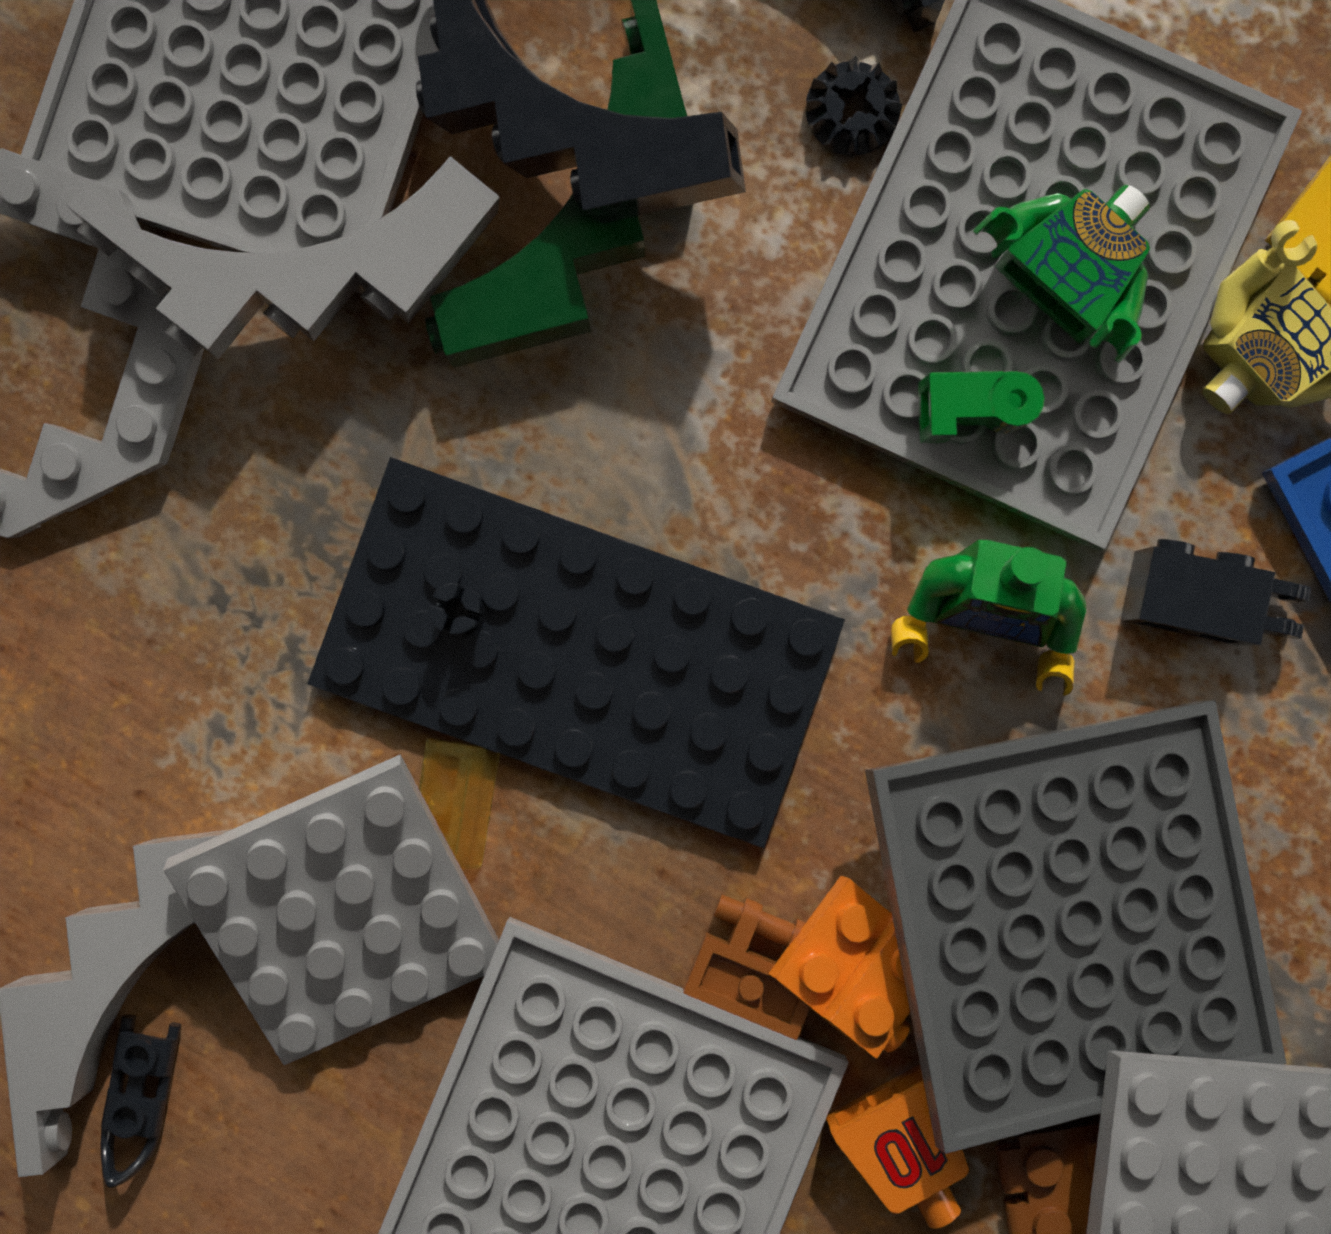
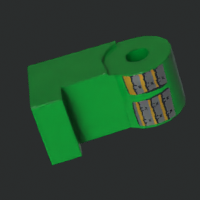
M1018 371L930 372L918 383L920 444L945 443L957 435V426L985 425L997 433L1007 434L1015 432L1035 420L1041 413L1045 399L1043 388L1036 378L1028 373Z

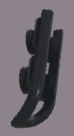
M126 1014L122 1016L101 1122V1166L105 1185L109 1188L124 1184L134 1177L148 1163L156 1150L167 1104L181 1029L180 1023L172 1022L169 1024L167 1037L161 1038L133 1033L137 1015ZM127 1074L129 1077L126 1093H122L125 1075ZM147 1075L159 1077L156 1097L154 1098L144 1096ZM134 1135L146 1137V1144L136 1160L124 1171H117L114 1161L115 1136L120 1138H129Z

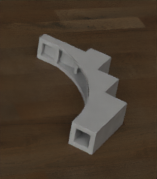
M449 157L420 190L395 210L370 225L338 239L305 248L276 252H229L204 249L162 238L136 228L84 186L80 188L66 206L83 221L76 231L108 257L116 248L135 262L128 272L159 297L162 296L167 288L170 290L156 307L171 322L164 332L194 356L204 348L219 359L264 303L269 305V307L264 311L263 315L284 333L294 338L301 331L315 341L356 289L362 286L365 290L360 297L374 311L387 320H390L394 314H397L409 324L498 214L500 197L452 157Z

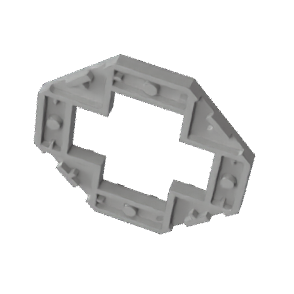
M0 149V214L95 247L76 231L83 221L66 206L80 188L84 186L128 222L141 229L136 220L139 217L128 194L121 190L9 150ZM117 248L109 257L98 250L81 307L138 327L103 439L100 441L54 424L44 423L27 478L0 468V536L19 538L41 527L40 524L64 512H72L114 491L113 488L139 475H147L168 463L204 349L202 348L194 356L164 332L171 322L156 307L170 290L167 288L162 296L159 297L128 272L135 262Z

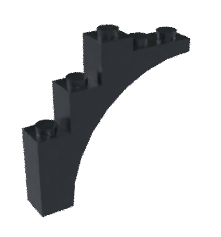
M433 0L435 13L430 15L429 24L433 40L439 51L417 56L421 80H418L416 83V96L420 109L426 118L453 135L493 125L492 139L499 159L503 164L525 178L577 167V169L571 171L570 175L575 201L579 207L583 208V211L603 224L746 192L738 130L722 112L677 118L623 115L577 101L543 82L527 68L500 31L487 0Z

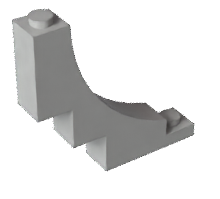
M232 829L156 838L134 845L133 851L139 901L89 907L65 917L71 970L23 976L0 988V1016L18 1177L42 1175L68 1154L67 1149L72 1139V1123L69 1115L63 1112V1108L71 1107L94 1089L100 1057L111 1026L126 997L143 972L170 943L195 924V921L163 871L167 858Z

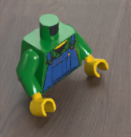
M977 540L958 554L935 559L925 568L907 607L910 616L900 617L892 624V654L896 656L902 645L914 643V662L919 663L923 661L929 653L927 622L1041 648L1047 645L1051 650L1045 651L1038 659L1036 687L1039 691H1042L1044 679L1050 676H1058L1064 679L1063 695L1066 696L1073 690L1075 660L1070 654L1077 651L1086 614V601L1076 584L1071 579L1064 578L1066 560L1062 557L1043 553L1033 547L1021 548L991 540Z

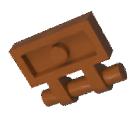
M721 894L716 903L713 917L734 925L728 941L705 932L683 986V994L797 1040L810 1007L768 974L776 964V961L747 949L753 934H757L783 945V954L787 947L795 940L806 922L796 918L791 923L762 911L763 904L746 897L741 902Z

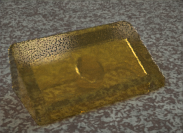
M427 738L419 790L461 869L479 868L484 858L499 753L478 745Z

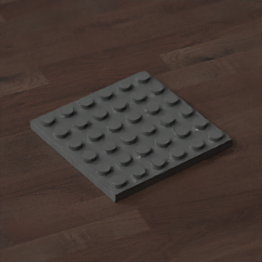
M1215 700L1198 701L865 770L935 1146L942 1152L947 1154L1101 1113L1108 1050L1287 1064Z

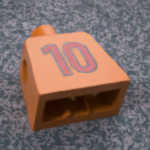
M920 1064L827 1115L826 1119L834 1140L892 1214H899L917 1204L928 1227L932 1229L944 1227L960 1215L961 1208L949 1186L965 1178L969 1174V1167L963 1150L945 1154L935 1146Z

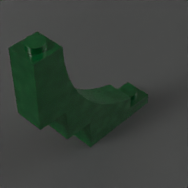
M629 0L630 17L621 19L629 56L613 60L611 93L607 110L623 115L677 118L687 116L657 1ZM572 193L564 207L546 228L516 255L489 273L460 287L430 296L435 316L425 318V323L434 353L444 352L451 365L455 368L591 332L577 275L645 257L644 237L638 216L603 224L583 211V208L579 207Z

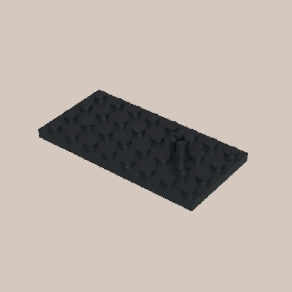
M390 457L307 684L764 848L845 619Z

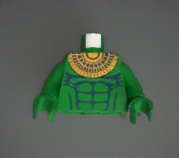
M1123 185L1106 203L1091 190L1084 189L1073 198L1055 193L1018 203L1011 208L1000 206L995 208L974 228L973 232L976 236L980 232H986L995 239L997 247L990 252L993 258H999L1004 253L994 267L1076 342L1080 344L1101 326L1090 339L1089 344L1096 349L1102 341L1109 342L1117 351V357L1114 361L1120 364L1141 340L1142 333L1138 323L1142 315L1148 280V272L1142 262L1150 250V245L1133 228L1149 211L1150 205L1146 197L1136 188L1130 185Z

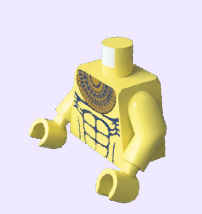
M1287 220L1278 224L1272 232V247L1268 251L1258 250L1219 285L1210 321L1212 330L1204 340L1203 347L1205 352L1222 370L1203 388L1202 393L1206 400L1222 413L1231 414L1246 397L1255 405H1281L1286 408H1293L1331 398V307L1296 267L1307 263L1315 255L1317 242L1314 236L1310 235L1304 238L1297 247L1284 248L1287 240L1293 237L1300 229L1296 221Z

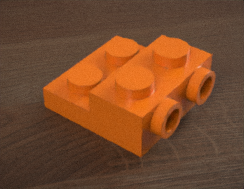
M840 876L804 924L795 940L787 947L768 974L858 1048L877 1059L883 1050L888 1053L896 1050L904 1042L910 1030V1024L905 1020L910 1013L893 917L892 913L850 878Z

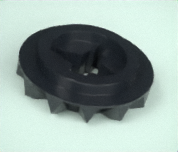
M855 56L847 62L838 64L831 62L817 78L813 79L807 94L805 110L810 130L822 145L836 153L853 156L870 153L889 140L899 122L903 104L900 103L897 92V80H890L882 71L880 63L870 65L860 62ZM862 88L865 89L863 107L870 113L865 114L857 111L852 118L849 117L844 125L841 124L845 103L838 97L842 95L846 98H852L856 92H860Z

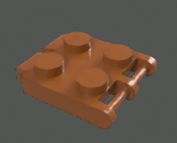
M1100 1115L1079 1118L1014 1136L1015 1141L995 1145L1002 1189H1004L1006 1194L1023 1192L1022 1196L1004 1199L1009 1234L1087 1233Z

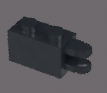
M1158 539L1156 547L1153 546L1134 552L1121 621L1236 646L1261 645L1263 633L1285 638L1302 639L1303 624L1296 623L1295 620L1288 618L1269 617L1267 613L1271 597L1290 603L1308 602L1312 588L1275 579L1276 572L1254 568L1255 558L1231 552H1217L1216 559L1194 555L1195 545L1169 539Z

